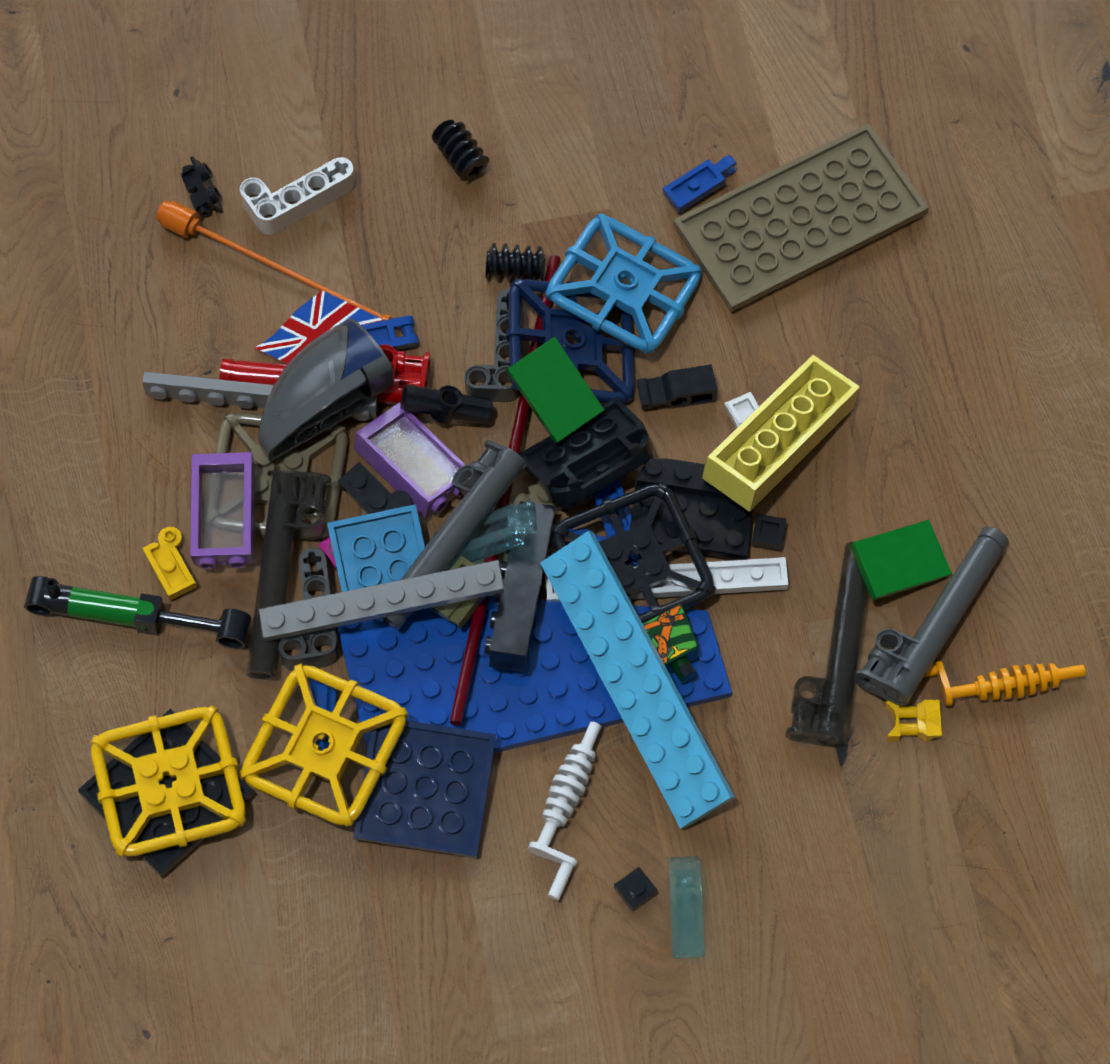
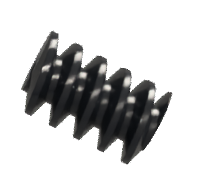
M447 120L438 125L433 131L432 141L437 144V148L443 153L445 159L449 161L450 166L455 169V173L461 177V181H469L483 171L489 163V157L483 155L484 150L481 147H477L478 142L474 138L471 139L472 134L469 130H465L466 125L463 122L455 123L454 120Z
M492 243L489 251L487 250L485 279L493 271L495 279H500L502 272H505L506 279L511 280L515 272L520 280L527 273L529 279L535 280L536 275L539 274L540 280L543 281L545 254L543 253L542 246H538L535 254H532L530 245H527L524 252L521 253L518 244H515L512 252H509L507 244L504 243L501 251H498L496 243Z

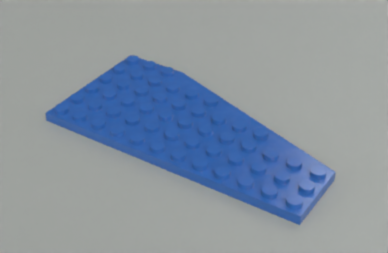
M489 596L461 726L450 724V717L472 616L461 629L429 608L413 611L399 630L393 628L381 618L337 627L350 680L360 683V687L391 699L401 705V707L406 708L408 713L406 721L496 734L493 754L586 732L590 722L600 724L601 728L624 723L560 601L547 602V600H540L526 672L490 667L489 655L484 654L487 636L492 637L494 630L490 629L492 611H497L499 604H495V596ZM633 606L637 615L650 611L649 607ZM684 609L699 651L698 658L691 662L697 673L693 679L686 683H681L675 672L670 673L687 707L732 697L731 687L708 611ZM354 698L360 723L373 718V715L379 716L387 712ZM370 732L363 734L367 750Z

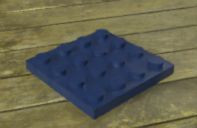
M406 721L404 730L385 765L387 770L384 776L380 775L362 813L356 819L353 839L477 858L496 734ZM393 723L370 732L367 758L374 761ZM366 767L364 768L362 783L369 771Z

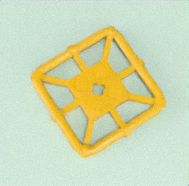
M302 663L295 665L294 670L286 678L269 713H265L261 720L264 723L244 759L242 770L240 771L241 779L253 788L287 802L288 807L294 810L300 808L334 824L345 825L346 827L354 825V821L362 813L380 775L384 776L387 770L385 765L404 730L406 719L408 718L407 710L391 699L360 687V683L352 679L350 681L344 680L314 666L303 665ZM308 678L342 692L333 712L316 706ZM299 682L306 709L296 727L280 720V717ZM354 698L387 711L384 714L358 724L343 718ZM393 723L374 761L354 752L363 734ZM274 728L292 735L283 753L257 763ZM326 736L329 737V747L319 751L320 747L316 744L318 739L324 740ZM352 761L368 768L369 771L349 808L340 778L348 762ZM288 763L303 769L292 791L259 777L262 773ZM313 775L330 781L339 812L304 797V793Z
M211 705L158 718L156 715L148 717L149 720L107 730L98 736L94 735L91 739V758L99 789L97 794L98 803L103 806L110 841L116 850V854L122 858L125 856H138L179 845L180 848L188 846V842L226 833L236 829L238 826L242 827L245 823V803L236 772L238 763L237 759L232 756L225 724L218 708ZM202 719L186 745L169 750L164 749L160 733L161 729ZM212 726L221 761L197 768L194 752ZM152 732L157 753L135 758L109 743ZM103 753L131 767L136 784L115 790L111 789ZM224 774L233 810L204 796L200 780ZM170 775V777L177 779L172 782L171 788H166L165 784H160L164 776ZM139 796L142 812L126 837L123 838L115 802ZM202 806L226 820L184 830L179 811ZM172 814L176 833L135 843L150 819Z

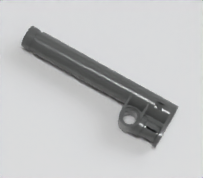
M487 440L484 444L486 450L479 459L472 461L470 465L459 468L452 478V484L465 497L400 580L445 571L527 465L526 461L512 449ZM413 611L381 619L399 630Z
M984 527L913 638L894 629H884L877 634L875 646L868 655L867 664L863 670L859 669L854 674V680L859 686L897 705L904 706L909 702L1007 548L1009 541L1005 534L993 527ZM893 647L894 649L887 650L884 648Z

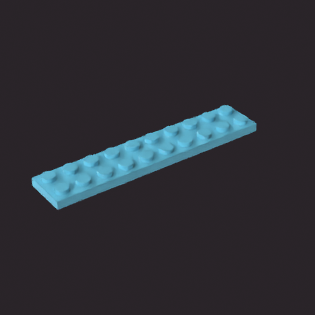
M587 531L540 562L680 829L687 828L734 799L735 796L594 532Z

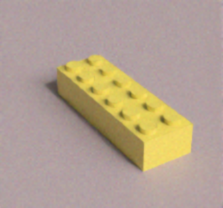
M812 355L707 457L702 479L750 512L854 408L860 386Z

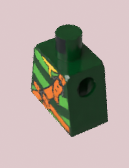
M682 605L643 623L669 674L675 672L681 683H686L693 679L697 673L691 662L698 658L699 648Z

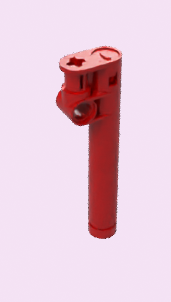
M379 345L391 362L394 386L376 395L378 403L398 404L401 400L405 384L427 388L431 360L429 352H425L424 356L406 355V352L396 351L390 345ZM223 358L220 366L219 380L274 385L287 365L246 360L235 361L234 359Z

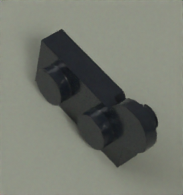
M360 462L337 481L339 486L367 514L412 505L411 497L408 493L401 490L390 493Z

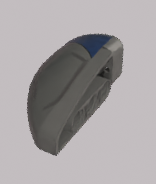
M350 318L311 341L289 362L275 382L267 398L258 432L260 448L269 462L362 410L368 403L364 393L369 398H372L394 386L393 369L390 361L373 337L357 321Z

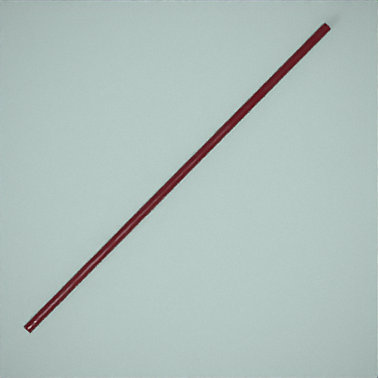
M550 256L545 281H550L559 268L561 261L559 256ZM542 292L541 300L551 308L552 301H549L546 294ZM537 313L534 329L542 330V317ZM531 341L529 353L543 345V342ZM521 393L509 443V448L517 454L520 453L529 411V404ZM513 483L496 504L484 563L497 560ZM486 596L472 615L450 717V724L454 726L462 725L489 596Z

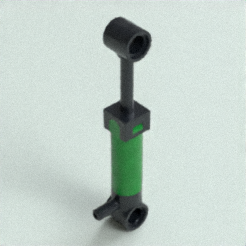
M35 576L31 579L24 608L27 611L39 616H51L54 613L136 627L138 633L156 636L159 635L161 623L217 632V643L232 649H242L245 647L252 619L248 613L237 609L223 610L219 620L165 611L161 596L141 593L140 597L110 593L59 584L56 579L43 576Z

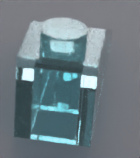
M698 856L667 857L673 958L705 956L700 859Z

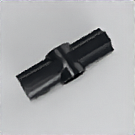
M405 384L400 400L401 409L431 415L435 421L442 424H448L453 419L487 425L493 409L490 399L463 395L458 388L451 385H445L436 390Z

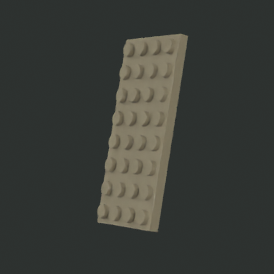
M867 123L675 218L673 225L730 311L733 312L928 214L929 207L873 128Z

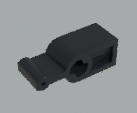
M712 364L668 371L662 377L636 380L641 409H650L663 405L671 408L713 403L716 402L717 386Z

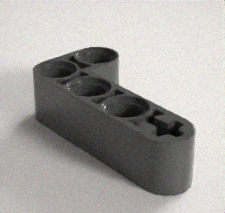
M510 288L501 291L497 297L494 365H474L467 369L464 376L466 395L490 399L492 402H512L520 395V391L516 392L511 386L501 385L504 382H511V378L506 372V369L510 367V361L502 359L505 356H509V341L503 332L509 329L507 309L509 306ZM520 297L521 328H523V298H522V297ZM521 341V359H522V341ZM475 381H481L484 384L476 386L472 383Z
M318 548L305 549L299 556L303 600L316 598L310 595L315 590L324 592L317 597L331 595L325 554ZM312 564H316L317 575L311 574ZM335 627L282 638L279 643V653L283 666L292 671L294 666L300 663L317 668L327 667L335 663L338 658ZM321 645L331 647L326 652L317 651V648ZM289 650H300V653L296 656L287 655Z

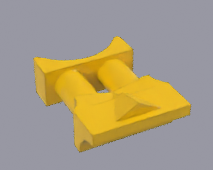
M888 700L886 701L885 709L891 713L895 722L893 730L887 736V742H899L900 736L917 735V738H921L924 741L942 737L940 700H924L921 703H917L916 706H898ZM899 718H916V723H900Z

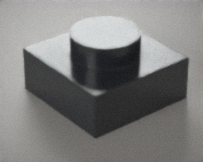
M757 514L752 545L781 550L787 519Z
M640 867L614 884L615 891L632 912L658 895V890Z

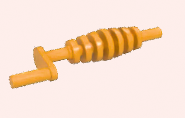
M936 661L931 665L924 678L937 675L944 705L952 706L953 699L976 695L980 701L987 700V693L990 694L992 700H999L1000 691L1004 699H1012V689L1016 699L1024 698V687L1027 695L1031 696L1036 694V685L1041 693L1047 691L1048 683L1051 689L1057 688L1061 680L1086 676L1084 664L1058 668L1055 663H1047V671H1045L1043 664H1035L1033 672L1030 664H1023L1021 673L1018 665L1010 666V676L1007 668H1002L998 671V679L996 673L992 671L987 673V681H985L983 675L975 677V681L971 684L950 687L942 661Z

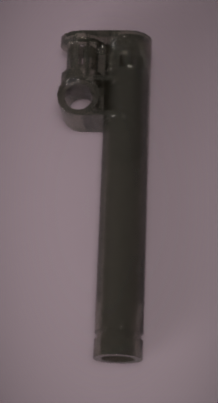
M285 470L273 473L248 656L249 662L246 671L248 677L259 680L276 679V664L279 659V643L281 638L271 641L264 640L259 609L286 604L294 536L318 537L325 532L327 527L325 492L326 487L331 485L332 480L328 475L316 472ZM318 516V520L315 523H305L308 517Z
M853 542L846 543L844 548V559L841 568L825 678L804 676L799 678L794 686L790 710L793 714L791 727L786 729L785 735L788 739L795 742L831 748H841L847 743L856 682L854 674L858 668L869 593L849 546ZM810 691L814 694V697L804 698L800 695V692ZM801 720H804V726H801Z

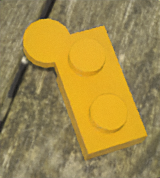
M165 527L158 534L159 543L153 542L142 549L167 597L171 601L197 588L177 550L182 543L181 532L175 527Z

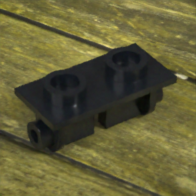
M191 156L190 159L193 165L184 166L181 177L189 193L198 189L197 192L189 196L194 210L199 213L200 217L210 215V210L214 208L221 213L224 212L220 204L222 196L211 181L213 177L211 169L205 162L201 163Z

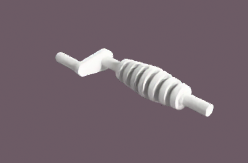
M590 722L581 744H574L570 750L572 754L566 756L564 759L565 764L560 766L558 769L559 774L554 776L552 780L554 786H551L549 790L551 797L547 798L545 803L548 809H544L542 818L546 823L538 841H531L528 846V850L533 854L561 864L548 893V897L556 901L560 900L570 874L578 861L550 848L549 845L556 829L566 825L568 821L566 817H570L574 811L573 807L578 805L580 801L578 796H583L586 790L584 785H587L589 780L587 774L591 773L592 770L590 762H594L596 756L592 747L601 729V725L596 722Z

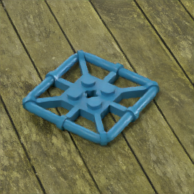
M596 214L595 218L587 224L575 244L565 252V259L549 281L545 294L549 301L590 323L594 330H602L647 354L654 352L663 342L676 319L678 320L682 317L684 307L698 286L703 273L699 265H695L689 259L656 242L655 237L651 235L647 237L605 214ZM597 230L600 231L608 251L603 261L584 252ZM612 231L642 247L636 257L618 247ZM652 252L678 267L659 270L644 262L647 254ZM580 263L595 272L591 280L562 284L575 264ZM627 278L629 279V285H624L619 280ZM687 279L675 301L655 291L659 282ZM592 293L607 302L597 315L565 296ZM647 301L666 311L665 317L653 336L642 311ZM614 306L632 315L640 338L606 320Z

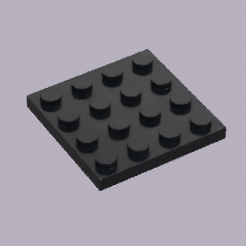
M169 709V710H168L164 715H162V716H166V715H169V714H173V713H175V712H174L173 710ZM186 723L161 729L160 733L164 749L169 750L186 745L194 731ZM152 732L141 734L122 751L135 758L157 753ZM203 740L194 752L197 768L221 761L220 757ZM114 758L106 764L111 789L115 790L136 784L131 767ZM224 774L200 780L204 796L233 810ZM94 775L78 789V792L106 821L103 806L98 803L97 794L99 789L96 776ZM167 775L160 781V784H165L166 788H171L172 782L177 779ZM238 776L243 800L246 803L254 796V792ZM139 796L115 802L123 838L126 837L142 812ZM202 806L179 811L184 830L226 820ZM172 814L150 819L135 843L176 833ZM206 838L188 842V846L180 848L179 845L139 856L162 878Z

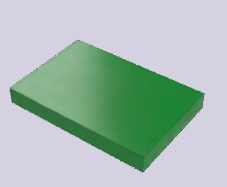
M555 337L506 369V372L554 443L559 442L604 411V408Z
M929 520L858 540L849 545L872 601L947 578L952 574Z

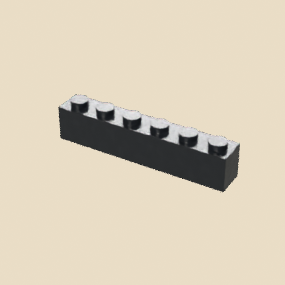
M520 501L518 513H512L510 530H514L513 537H507L505 554H508L509 557L508 561H502L501 565L505 592L495 595V604H499L497 611H492L490 629H494L492 637L487 636L484 654L489 655L490 667L526 672L545 578V571L540 562L549 557L553 536L550 532L553 525H555L556 506Z

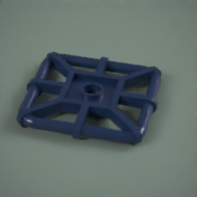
M516 279L510 284L509 329L506 330V339L509 341L510 366L521 360L522 340L543 342L544 344L555 337L577 370L595 371L615 391L591 389L599 402L608 403L616 397L624 404L631 401L635 386L634 353L636 349L619 339L602 337V330H594L590 323L566 310L550 309L533 292L545 293L549 281ZM592 293L565 296L576 303V296L601 299ZM520 297L542 317V330L521 328ZM614 306L609 315L619 308ZM621 310V328L633 334L632 315ZM569 335H573L574 340L579 341V343L573 345L566 339ZM602 349L619 351L622 354L623 382L603 362ZM511 379V382L513 383L511 387L516 392H518V388Z

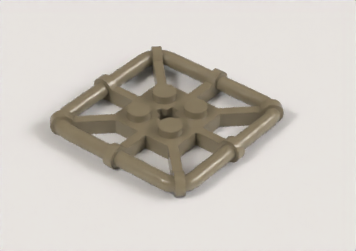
M229 412L225 415V420L222 422L219 430L215 453H227L231 430L246 448L252 452L255 460V504L267 505L265 520L263 522H255V534H262L263 538H270L271 535L309 540L320 538L325 540L330 535L327 523L335 521L339 492L342 489L337 481L343 474L348 444V430L344 425L336 424L322 433L329 434L306 450L292 449L269 462L260 445H256L240 425L260 426L262 414L244 412L232 414ZM336 444L331 474L329 476L308 474L310 461ZM276 471L285 475L284 478H279L278 482H273L270 476ZM244 474L211 475L205 505V522L209 527L243 532V520L227 518L244 507V491L219 510H217L222 478L244 479ZM306 486L328 488L322 522L319 521L303 501ZM276 506L298 509L312 528L273 524Z

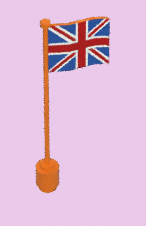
M165 200L158 209L156 220L161 223L162 227L185 238L195 235L198 231L321 291L299 307L273 336L254 348L283 364L288 365L311 341L350 318L357 321L360 325L392 319V316L388 314L382 315L201 227V220L198 219L199 213L176 201L169 202Z

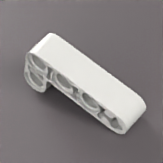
M338 157L274 193L270 192L261 179L248 178L240 186L243 207L262 233L267 235L275 234L349 193L355 186L354 168L349 159ZM254 194H257V195H258V196H256V197H249V196L254 195ZM292 201H296V202H297V203H295V204H288V203H290V202H292ZM267 215H273V217L265 218Z

